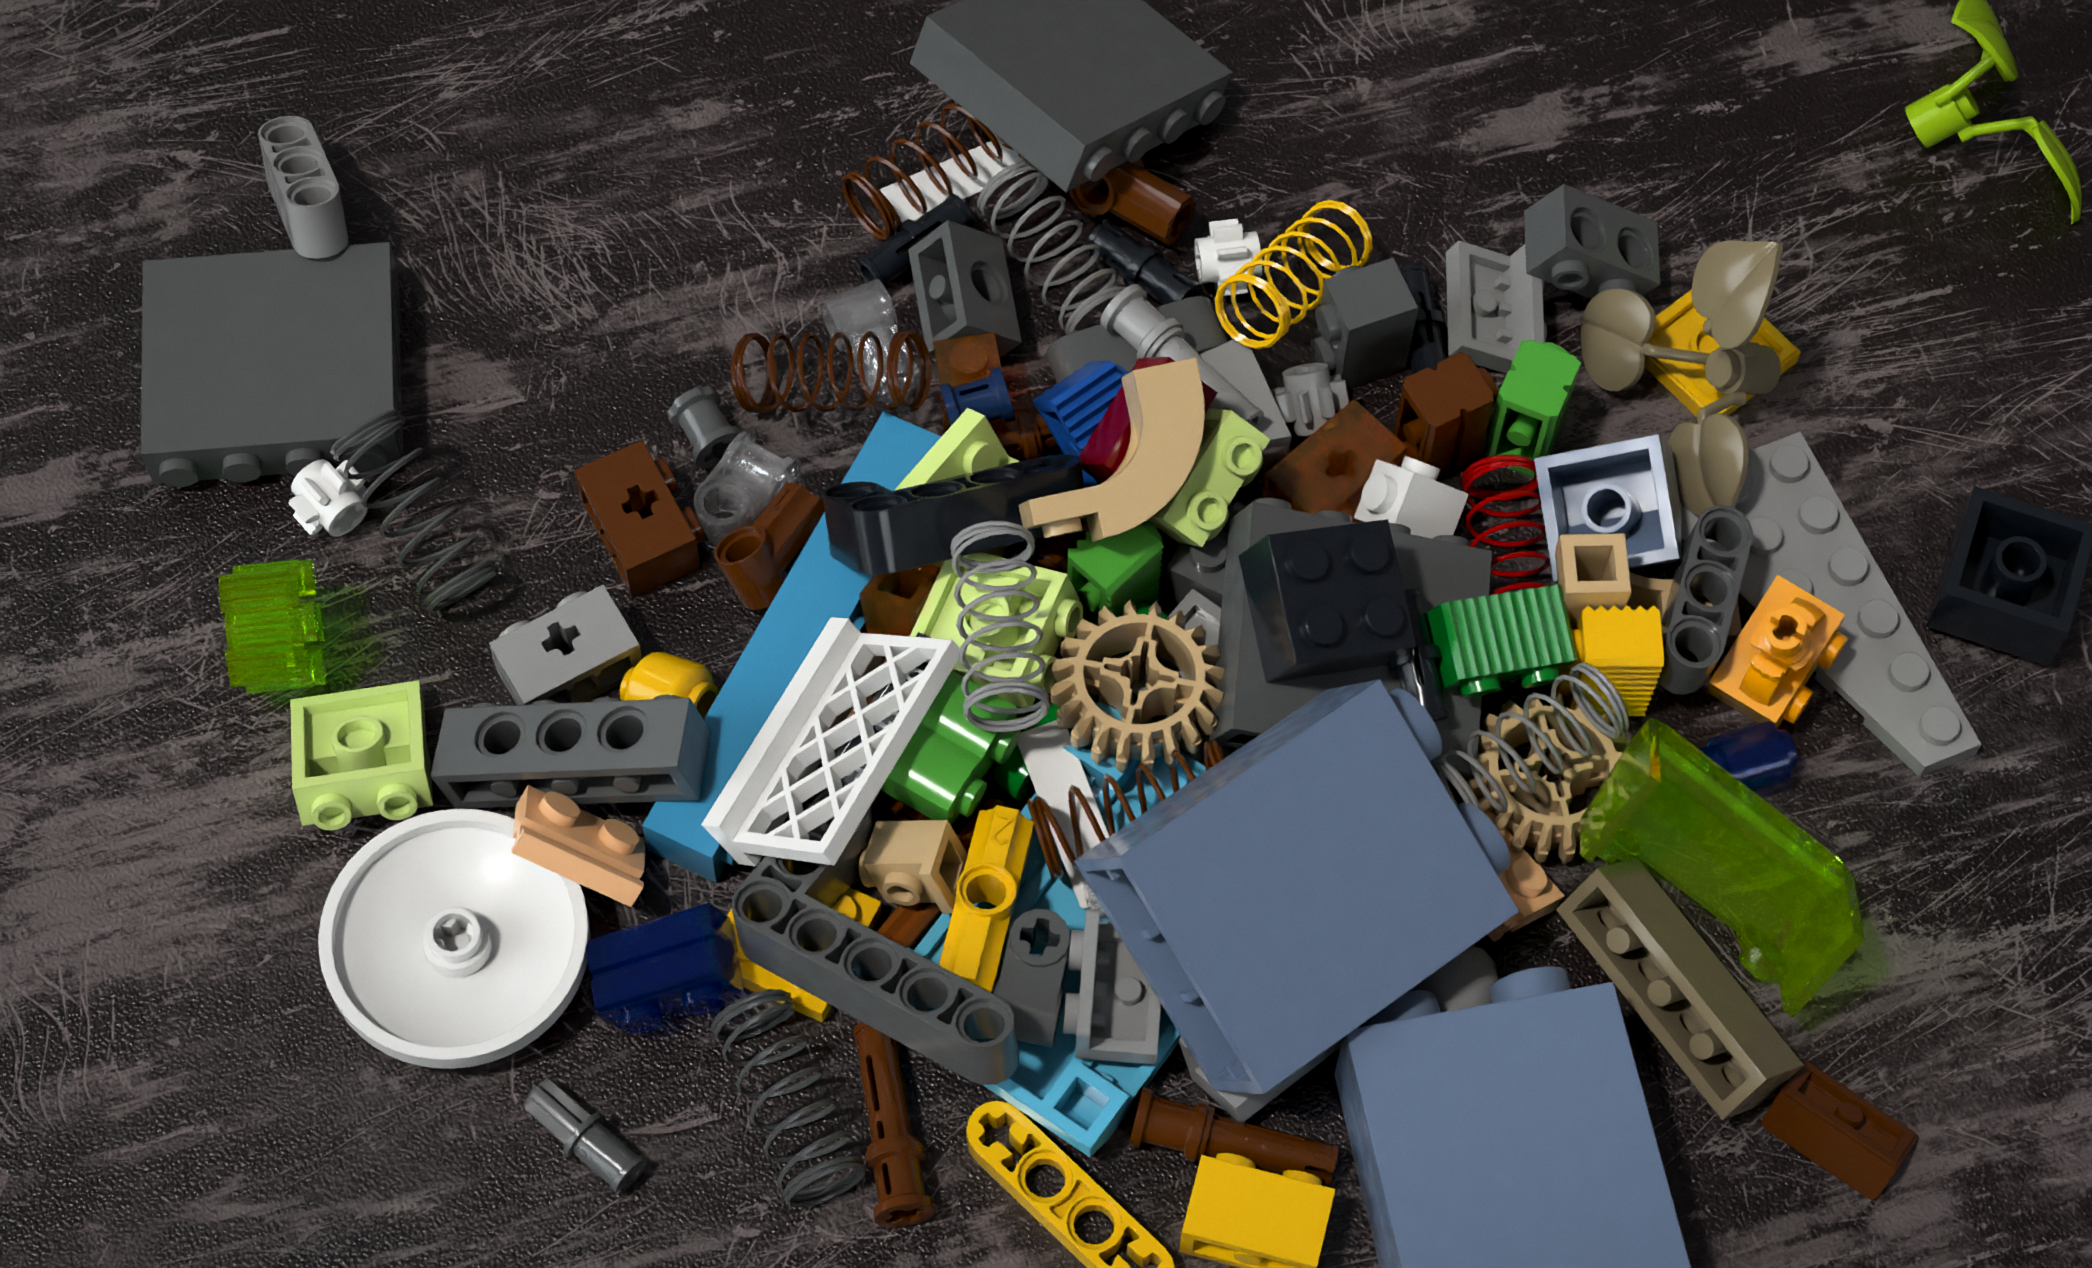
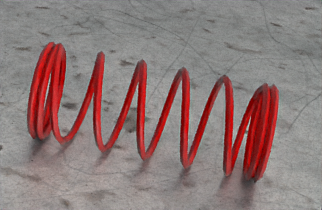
M1495 455L1478 460L1463 471L1461 477L1463 492L1478 499H1483L1478 504H1475L1468 495L1466 503L1473 508L1466 515L1465 526L1469 533L1476 537L1469 545L1470 547H1475L1479 541L1503 547L1527 546L1537 543L1546 537L1545 526L1534 521L1506 522L1491 527L1481 534L1475 532L1471 524L1472 516L1477 510L1491 516L1518 517L1534 513L1542 508L1540 494L1532 492L1538 487L1535 462L1533 460L1518 455ZM1519 466L1528 468L1535 473V477L1530 482L1505 490H1487L1471 485L1476 478L1484 473L1502 467ZM1522 496H1531L1539 500L1536 506L1522 511L1504 512L1482 507L1492 501H1506ZM1518 526L1536 527L1542 531L1539 536L1524 541L1508 542L1486 538L1487 535L1493 532ZM1534 551L1507 553L1493 558L1491 565L1519 557H1537L1543 559L1545 563L1539 568L1527 571L1510 572L1491 568V574L1505 577H1525L1538 574L1549 567L1550 559L1545 554ZM1539 582L1515 583L1495 589L1489 593V596L1514 589L1540 588L1548 585Z

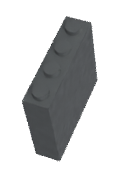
M961 0L926 16L910 60L912 66L1065 192L1089 180L1092 182L1100 180L1109 170L1127 161L1133 163L1139 160L1148 150L1164 142L1167 144L1173 143L1184 132L1199 124L1203 126L1210 124L1220 114L1225 105L1226 97L1223 96V93L1233 73L1143 0Z
M390 242L347 245L338 254L318 259L306 258L299 255L294 249L143 261L141 457L153 484L164 483L173 487H185L201 480L227 478L236 482H248L264 475L290 473L297 476L304 467L322 459L327 460L336 469L345 460H334L333 455L330 454V449L343 435L363 422L386 411L396 409L400 410L402 415L399 273ZM399 427L393 434L368 449L353 464L354 468L357 471L367 472L403 457V427Z
M1261 498L1249 504L1230 519L1218 639L1220 657L1216 662V666L1225 668L1222 680L1215 687L1224 692L1221 703L1212 711L1218 719V723L1213 734L1209 735V743L1214 739L1219 745L1241 748L1327 689L1381 679L1388 692L1393 688H1401L1397 670L1391 671L1389 664L1380 667L1266 683L1239 555L1269 534L1355 524L1352 522L1350 515L1331 510L1318 511L1311 514L1292 510V504L1282 499ZM1389 523L1404 590L1420 589V599L1424 614L1444 602H1453L1460 599L1466 600L1473 597L1478 598L1485 595L1489 596L1492 551L1470 547L1469 540L1463 537L1440 535L1431 539L1412 535L1411 529L1405 525ZM1413 649L1411 652L1419 685H1422ZM1460 688L1442 690L1449 718L1435 722L1442 741V752L1436 758H1440L1443 751L1450 748L1467 753V743L1471 733L1480 728L1482 696L1462 698ZM1476 737L1473 742V755L1476 760L1479 737ZM1455 754L1446 757L1445 761L1451 764L1465 780L1474 776L1470 763ZM1434 768V770L1440 778L1439 770ZM1447 778V782H1448L1449 787L1453 786L1452 783H1451V782L1448 780V778Z

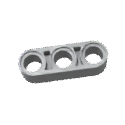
M282 116L267 121L258 130V137L268 188L294 250L301 256L315 259L338 254L349 243L340 188L312 124L300 116Z

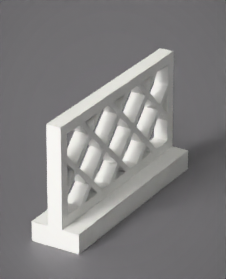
M831 617L701 825L738 864L757 866L763 856L834 866L959 660L960 648L953 640L861 633L850 619ZM883 657H886L887 662L880 666L884 659ZM930 660L922 673L906 682V673ZM891 682L893 683V691L870 705L867 704V697ZM854 707L855 714L847 718ZM899 711L891 725L876 734L874 733V725ZM856 736H861L862 743L836 758L835 749ZM821 759L823 766L816 770L818 765L820 764ZM867 763L859 778L842 787L841 779ZM828 787V797L803 811L802 803ZM789 814L790 820L783 824ZM834 817L821 841L809 839L808 832Z

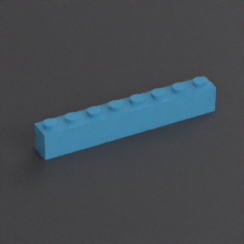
M882 412L842 483L873 482L894 491L941 436L889 413ZM825 512L704 718L711 731L699 800L656 801L642 824L649 852L716 883L727 864L734 867L738 863L701 825L829 619L831 617L848 618L861 633H868L871 620L868 618L877 600L885 603L889 599L899 577V572L878 575L863 574L832 558L829 549Z

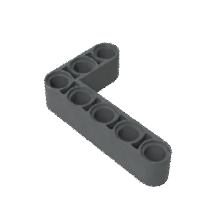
M828 789L818 795L808 808L828 797ZM871 806L834 866L765 856L737 889L732 898V912L740 947L743 954L753 963L972 1082L981 1085H995L1007 1080L1015 1073L1019 1065V1047L1015 1017L1010 1005L992 993L832 909L859 877L860 855L868 847L874 829ZM834 817L808 832L809 839L821 841ZM928 1008H938L933 1011L922 1012ZM984 1038H994V1040L989 1042H977Z

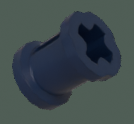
M1000 367L991 369L990 375L982 379L954 387L950 383L939 385L951 426L967 408L985 415L988 422L1001 418L1006 424L1016 421Z

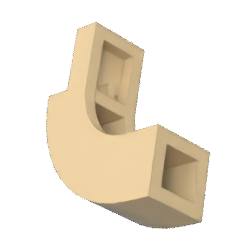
M1196 357L1133 370L1121 377L1131 423L1130 442L1121 465L1111 477L1099 485L1030 499L1019 504L1023 527L1027 530L1042 527L1044 538H1051L1082 531L1080 518L1086 517L1091 541L1096 542L1134 528L1161 510L1175 496L1185 482L1195 463L1201 445L1205 420V402Z
M1570 534L1559 536L1555 551L1557 580L1562 588L1563 601L1566 605L1571 629H1576L1581 612L1587 605L1593 610H1596L1600 605L1606 610H1609L1613 605L1619 610H1622L1627 605L1632 610H1635L1640 605L1644 609L1649 610L1654 605L1660 610L1662 623L1673 579H1654L1630 572L1625 534ZM1691 593L1697 602L1705 606H1713L1701 594ZM1738 598L1725 647H1731L1742 631Z

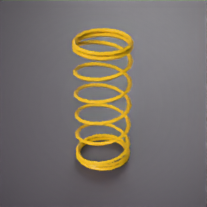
M1333 200L1318 202L1302 216L1301 220L1295 221L1286 229L1284 234L1275 238L1268 248L1262 249L1253 257L1251 262L1243 265L1235 275L1230 276L1218 287L1215 296V311L1221 326L1232 339L1245 347L1254 349L1271 347L1289 331L1290 325L1299 323L1305 317L1307 310L1314 309L1321 303L1324 286L1323 279H1329L1332 276L1318 270L1317 266L1306 256L1302 239L1307 251L1315 261L1331 272L1337 273L1349 266L1362 267L1368 262L1373 250L1372 235L1366 221L1355 209L1343 202ZM1324 209L1340 210L1353 219L1359 226L1364 238V252L1359 262H1357L1356 249L1349 236L1337 225L1325 219L1313 218L1315 212ZM1310 223L1324 224L1336 230L1345 239L1351 250V265H1340L1333 251L1322 240L1310 235ZM1297 237L1300 252L1291 247H1286L1289 238ZM1313 242L1318 243L1327 251L1334 263L1324 258L1315 248ZM1281 251L1284 267L1270 261L1272 252ZM1286 252L1302 258L1309 268L1315 272L1319 282V291L1307 288L1292 273L1287 262ZM1264 266L1268 282L1253 276L1255 267ZM1269 266L1285 272L1292 279L1301 292L1303 305L1290 302L1278 291L1273 284ZM1238 282L1248 283L1252 300L1259 310L1273 322L1279 323L1276 334L1267 335L1258 332L1245 321L1236 302V286ZM1229 285H1231V302L1236 316L1246 329L1257 337L1267 340L1257 341L1249 339L1239 333L1229 322L1223 304V297ZM1253 285L1263 290L1273 301L1278 312V318L1263 308L1256 297ZM1307 293L1318 296L1316 300L1308 304ZM1289 307L1301 310L1300 314L1291 319Z

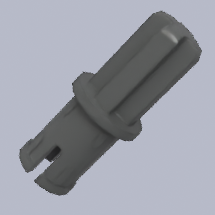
M551 1079L543 1080L529 1092L523 1104L526 1112L565 1145L563 1153L566 1157L574 1158L577 1156L591 1170L604 1179L617 1194L622 1193L635 1182L647 1162L641 1156H637L624 1142L604 1126L606 1121L604 1115L599 1112L591 1114Z

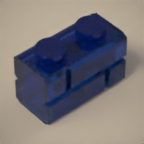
M709 902L588 940L586 954L589 972L593 977L591 986L594 1006L598 1015L624 1032L643 1033L658 1028L662 1024L661 1017L682 1010L688 1014H706L720 1009L724 1005L723 998L741 993L744 990L740 961L736 956L738 949L734 926L730 918Z

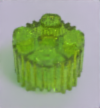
M294 559L233 566V574L219 575V602L221 613H224L228 645L225 655L231 687L245 686L247 694L327 684L323 648L313 649V642L325 641L322 604L309 603L308 596H317L314 560Z

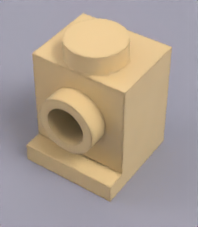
M948 820L876 821L868 847L860 855L859 876L865 887H877L886 903H895L903 906H912L917 903H936L942 914H952L957 881L964 870L968 853Z

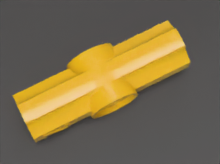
M999 805L989 810H979L964 870L957 881L955 904L939 961V966L992 994L1006 940L1013 925L1015 904L1035 827L1033 821L1025 818L1018 809ZM978 902H989L991 904H994L996 907L992 909H981L974 906L973 904Z

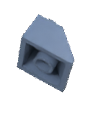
M1659 434L1534 458L1554 583H1558L1555 551L1560 535L1625 534L1629 570L1681 560V502L1672 448Z

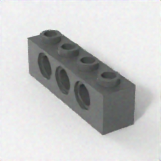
M659 695L649 700L626 701L602 697L592 702L558 703L550 700H539L531 705L514 706L477 703L469 708L445 709L430 777L455 809L516 807L517 802L528 785L545 793H561L569 797L576 804L699 800L711 731L691 699L675 695Z

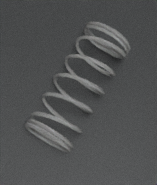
M1029 161L1012 164L997 173L984 186L977 200V209L983 217L991 219V228L996 235L1009 238L1007 244L1009 255L1016 261L1026 262L1024 268L1026 280L1032 285L1043 286L1041 293L1043 304L1049 309L1060 311L1059 325L1065 332V335L1077 331L1074 330L1075 326L1086 313L1107 299L1115 297L1126 287H1112L1117 278V271L1113 268L1101 269L1081 281L1069 293L1062 306L1053 305L1048 301L1046 293L1048 286L1060 285L1085 272L1098 258L1100 246L1087 244L1073 250L1056 264L1045 282L1035 280L1030 274V263L1043 261L1067 249L1081 234L1083 223L1079 220L1065 221L1047 232L1034 245L1028 258L1017 255L1013 249V239L1032 235L1049 226L1064 210L1066 199L1062 196H1052L1038 202L1017 221L1010 234L1003 233L997 228L996 220L1010 217L1023 210L1043 193L1049 182V178ZM1028 170L1037 171L1021 178L1010 186L1000 197L993 211L985 209L987 199L1007 179ZM1037 177L1036 182L1026 194L1016 202L999 209L1005 199L1015 189ZM1052 201L1061 202L1058 210L1048 220L1035 228L1022 233H1016L1022 223L1040 207ZM1069 225L1078 226L1075 234L1063 245L1049 253L1034 257L1044 242L1056 232ZM1088 249L1095 250L1092 258L1080 269L1068 276L1051 281L1055 273L1075 255ZM1103 274H1112L1109 282L1097 293L1085 300L1069 305L1072 298L1093 279ZM1075 309L1065 325L1063 317L1065 311Z
M1008 521L975 523L961 530L952 539L950 546L953 557L952 567L955 574L960 578L955 586L954 597L957 604L963 609L958 615L956 624L960 635L965 639V642L960 647L959 659L963 667L968 670L963 677L961 685L966 698L963 704V714L969 723L980 729L992 732H1011L1037 724L1048 714L1050 707L1049 695L1045 689L1023 682L1041 674L1045 669L1046 663L1043 658L1035 654L1018 652L1032 647L1043 636L1042 630L1037 625L1027 621H1017L1036 612L1041 603L1037 596L1024 590H1016L1027 586L1037 576L1036 568L1026 562L1034 553L1035 539L1029 530L1019 524ZM992 535H1019L1027 541V548L1021 554L1010 559L979 562L960 555L968 545L976 540ZM958 564L970 571L963 575ZM1020 565L1029 568L1031 572L1030 577L1024 582L1005 586L985 585L968 579V577L976 572L998 573L1011 570ZM964 582L982 590L994 591L978 597L967 605L964 604L960 595ZM998 596H1025L1034 602L1033 607L1027 612L1010 616L986 615L971 609L982 601ZM966 613L984 620L997 621V623L985 626L970 636L966 634L963 627ZM1010 626L1028 627L1037 633L1035 639L1018 646L1000 647L986 645L973 640L984 632ZM970 643L988 651L1008 652L988 657L973 667L968 664L965 657L967 646ZM1007 658H1031L1039 663V668L1036 671L1019 677H997L976 671L988 663ZM972 674L995 682L975 689L971 694L968 689L969 678ZM1000 693H1024L1040 699L1036 704L1022 708L992 707L978 702V700L987 696ZM974 704L987 711L1002 714H1020L1038 710L1022 718L990 720L973 714L971 706Z
M1585 662L1578 663L1576 666L1571 667L1569 676L1561 675L1555 678L1551 688V697L1538 693L1528 695L1523 707V716L1509 711L1501 713L1496 721L1495 734L1482 730L1474 731L1468 739L1467 753L1450 748L1444 750L1440 758H1434L1430 763L1433 768L1439 770L1440 779L1456 806L1458 804L1450 790L1447 778L1456 788L1465 804L1471 803L1481 810L1478 800L1466 780L1451 764L1445 761L1446 757L1452 754L1461 756L1470 763L1475 780L1491 805L1500 812H1507L1508 801L1504 792L1488 770L1474 759L1473 742L1475 738L1483 735L1497 742L1501 757L1513 779L1527 793L1536 794L1537 784L1533 774L1518 753L1501 737V724L1503 720L1513 717L1523 722L1529 739L1542 762L1554 774L1564 775L1565 765L1555 745L1529 719V705L1531 701L1543 699L1552 704L1559 726L1570 744L1581 755L1592 757L1593 746L1589 736L1575 716L1557 701L1556 689L1560 682L1568 680L1576 703L1590 723L1602 734L1611 738H1620L1622 734H1626L1628 731L1629 716L1624 701L1615 686L1595 666ZM1579 672L1585 673L1600 687L1611 703L1615 714L1600 694L1590 685L1580 680ZM1584 689L1588 693H1590L1606 711L1614 727H1612L1608 722H1606L1595 710V708L1589 701L1588 697L1586 696ZM1560 711L1578 730L1588 751L1584 750L1573 738ZM1533 731L1543 740V742L1550 749V751L1552 752L1553 756L1557 761L1559 769H1557L1546 757L1540 745L1538 744ZM1506 751L1521 767L1528 778L1531 788L1518 775ZM1479 771L1484 775V777L1494 788L1495 792L1500 798L1502 806L1495 800V798L1487 789L1486 785L1484 784L1480 776Z

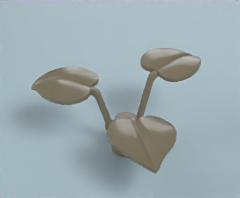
M1726 240L1709 247L1698 261L1692 282V301L1696 311L1701 316L1707 318L1703 325L1704 333L1714 338L1720 346L1712 353L1649 344L1648 341L1655 326L1654 309L1647 299L1633 290L1609 289L1603 291L1590 300L1583 314L1584 323L1581 326L1583 361L1590 378L1602 389L1625 391L1633 387L1642 376L1645 355L1654 358L1705 365V375L1708 382L1719 392L1726 394V396L1700 408L1697 414V423L1685 422L1676 426L1668 443L1672 448L1680 501L1698 517L1708 508L1722 505L1735 508L1747 474L1749 449L1744 429L1733 417L1718 412L1732 405L1743 406L1746 403V394H1768L1776 387L1780 378L1781 366L1777 353L1769 346L1749 342L1757 333L1763 321L1775 287L1784 246L1780 242Z

